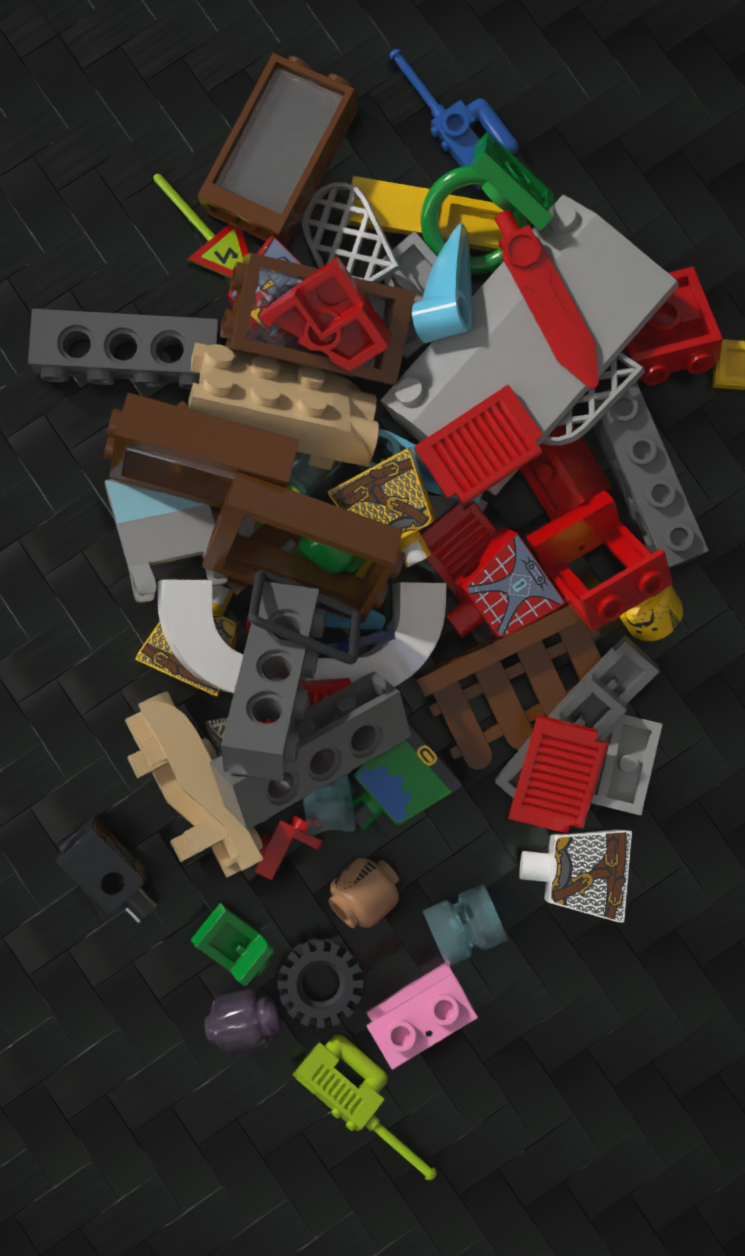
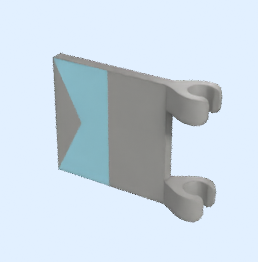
M115 479L105 480V487L128 565L135 600L137 602L151 601L154 599V592H156L157 587L150 568L151 565L202 554L204 559L210 536L215 526L210 505ZM205 569L207 579L212 580V586L227 583L228 576Z

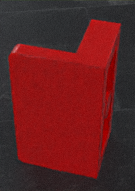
M566 425L556 426L550 433V437L566 435ZM582 437L562 446L541 443L539 447L543 453L519 468L551 521L600 492L611 489L610 482Z

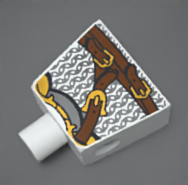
M616 829L551 834L548 853L522 851L520 879L546 882L544 898L549 903L612 921L624 922L632 831Z

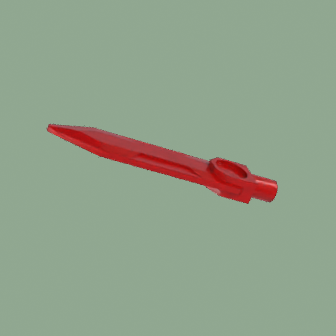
M511 210L500 213L494 220L503 235V238L499 239L498 247L502 252V259L554 357L561 366L588 388H596L599 380L595 342L539 237L534 235L530 225L520 228Z

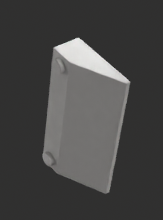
M562 195L554 204V218L541 231L536 226L532 231L536 237H539L595 342L599 378L679 287L676 279L598 214ZM503 262L472 297V329L466 333L432 342L397 381V384L380 401L397 425L421 442L509 384L543 434L536 441L540 445L589 388L557 362ZM517 470L489 488L488 491L496 496Z

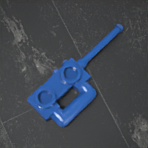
M400 49L391 51L390 59L397 63L432 110L431 114L434 116V119L431 120L432 129H430V132L434 137H439L442 141L441 146L443 150H448L460 167L472 165L475 144L479 141V138L471 128L477 121L513 155L518 152L519 144L485 99H476L468 106H465L459 100L446 110L442 104H438L401 55L402 51ZM473 184L478 191L482 189L481 184Z

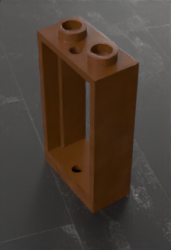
M237 471L211 533L201 567L254 585L257 571L266 570L301 586L319 589L320 594L357 609L361 614V623L364 624L372 607L381 608L388 591L389 582L387 580L389 577L392 579L398 577L404 562L405 552L399 550L402 535L401 529ZM244 516L364 558L372 561L364 579L346 572L330 574L309 559L237 534ZM319 604L320 609H325L328 612L351 619L350 616Z

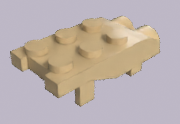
M195 342L191 357V371L200 373L199 384L193 383L189 396V410L297 439L299 443L296 452L309 454L308 465L331 470L334 460L370 467L379 432L378 422L374 421L376 410L375 394L362 392L349 379L322 371L321 369L285 363L259 355L254 356L236 352L218 344L205 345Z
M168 691L139 703L138 706L141 712L127 718L125 721L140 751L128 756L127 759L137 778L152 772L167 803L194 826L170 841L180 862L211 846L227 878L262 861L263 858L259 850L263 848L256 829L252 827L246 830L224 807L209 763L218 758L210 741L207 738H200L187 716L175 707Z

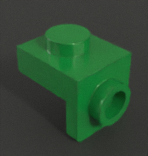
M222 903L216 907L191 939L196 948L229 970L235 979L244 986L248 985L253 977L260 975L265 970L270 956L274 952V947L259 930Z

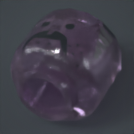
M245 989L218 996L212 1003L210 1015H207L205 1018V1032L208 1040L212 1044L216 1043L220 1051L227 1056H237L266 1049L272 1041V1036L277 1034L279 1028L278 1013L273 1000L270 997H265L257 989Z

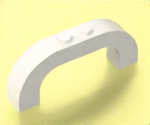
M212 580L158 581V614L164 637L176 658L192 675L205 684L234 694L243 655L230 648L220 637L215 627L212 614ZM400 582L392 584V618L387 623L386 629L376 645L367 652L358 655L357 662L352 665L334 658H318L314 679L306 678L305 681L350 678L351 683L373 671L394 687L408 679L428 659L440 637L446 610V583ZM273 678V679H270V680H272V681H281V680H284V679H283V678Z

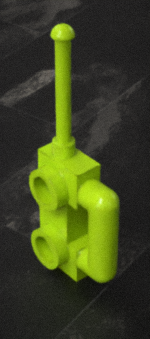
M343 1035L333 1036L325 1047L321 1043L317 1044L292 1075L311 1093L315 1094L330 1107L333 1116L336 1118L341 1117L346 1121V1127L349 1130L353 1131L355 1129L359 1131L364 1126L370 1131L374 1130L426 1176V1180L431 1181L435 1179L437 1175L436 1169L434 1167L430 1168L379 1123L380 1120L374 1115L375 1111L385 1100L379 1095V1092L387 1083L388 1077L386 1072ZM340 1058L365 1079L358 1088L334 1068Z

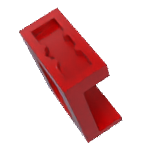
M605 490L526 536L530 551L561 597L592 632L608 622L616 620L623 613L650 597L658 595L662 590L673 584L665 551L660 548L651 554L620 521L615 501ZM604 543L627 569L595 588L588 590L567 567V564Z

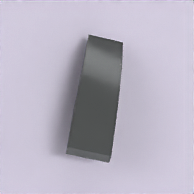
M624 635L566 695L548 717L597 729L598 739L627 711V703L660 672L659 665ZM531 736L495 778V783L512 798H514Z

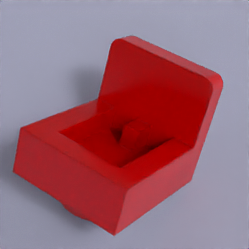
M295 815L291 823L284 819L280 820L273 836L264 832L261 837L263 848L259 852L263 860L258 863L254 872L272 880L294 838L319 850L324 841L316 836L319 827Z

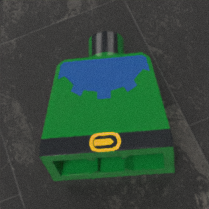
M409 724L411 737L365 762L354 775L366 791L345 810L363 830L384 812L399 826L462 786L460 781Z

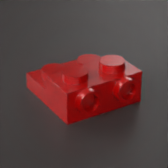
M694 267L668 273L677 280L679 287L621 352L644 368L645 373L637 381L643 380L646 385H657L664 382L672 372L688 369L692 374H700L709 370L715 361L720 360L723 338Z

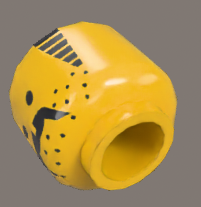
M671 585L662 590L658 595L650 597L623 613L619 618L634 638L641 641H656L671 634L680 624L683 616L682 602Z

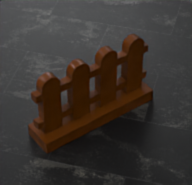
M565 601L566 604L504 638L498 639L492 636L412 675L419 691L425 697L432 694L435 702L428 705L432 716L435 717L441 713L456 743L448 747L452 758L455 760L462 756L469 767L480 770L487 767L492 759V752L488 745L489 742L504 736L510 746L520 749L532 735L533 729L530 722L536 720L537 714L548 717L575 687L573 686L565 690L551 659L567 653L580 681L602 659L593 641L594 638L601 635L599 630L597 629L592 632ZM557 633L560 641L545 648L542 640ZM516 653L519 661L503 668L500 660ZM474 673L477 681L461 688L458 681ZM525 673L539 702L526 710H523L509 681ZM482 693L497 721V724L483 731L468 703V700Z

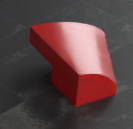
M339 257L297 284L262 311L259 316L265 325L271 327L272 324H275L299 338V344L310 350H320L326 353L331 362L349 372L389 348L392 335Z

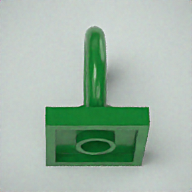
M487 131L475 144L472 165L459 167L446 173L430 188L421 208L420 225L426 245L438 256L446 243L439 228V212L445 199L457 188L469 184H481L486 195L500 209L512 211L520 228L527 225L531 226L532 223L540 231L554 218V193ZM500 248L488 255L470 256L471 275H483L496 271L504 262Z

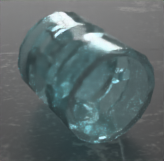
M484 884L460 893L458 902L455 904L444 900L422 910L447 967L471 957L472 948L476 946L485 951L508 941Z

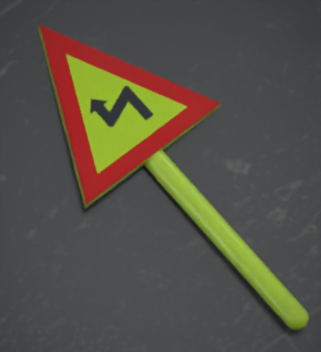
M155 174L154 181L208 240L205 245L187 260L231 278L235 263H243L244 256L249 254L242 230L228 225L215 235L163 176Z

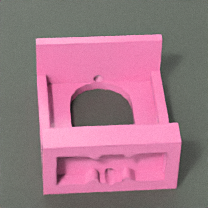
M447 962L366 1010L371 1020V1023L366 1026L391 1069L396 1068L478 1018L471 1002ZM429 1030L433 1032L430 1037L426 1036V1032Z

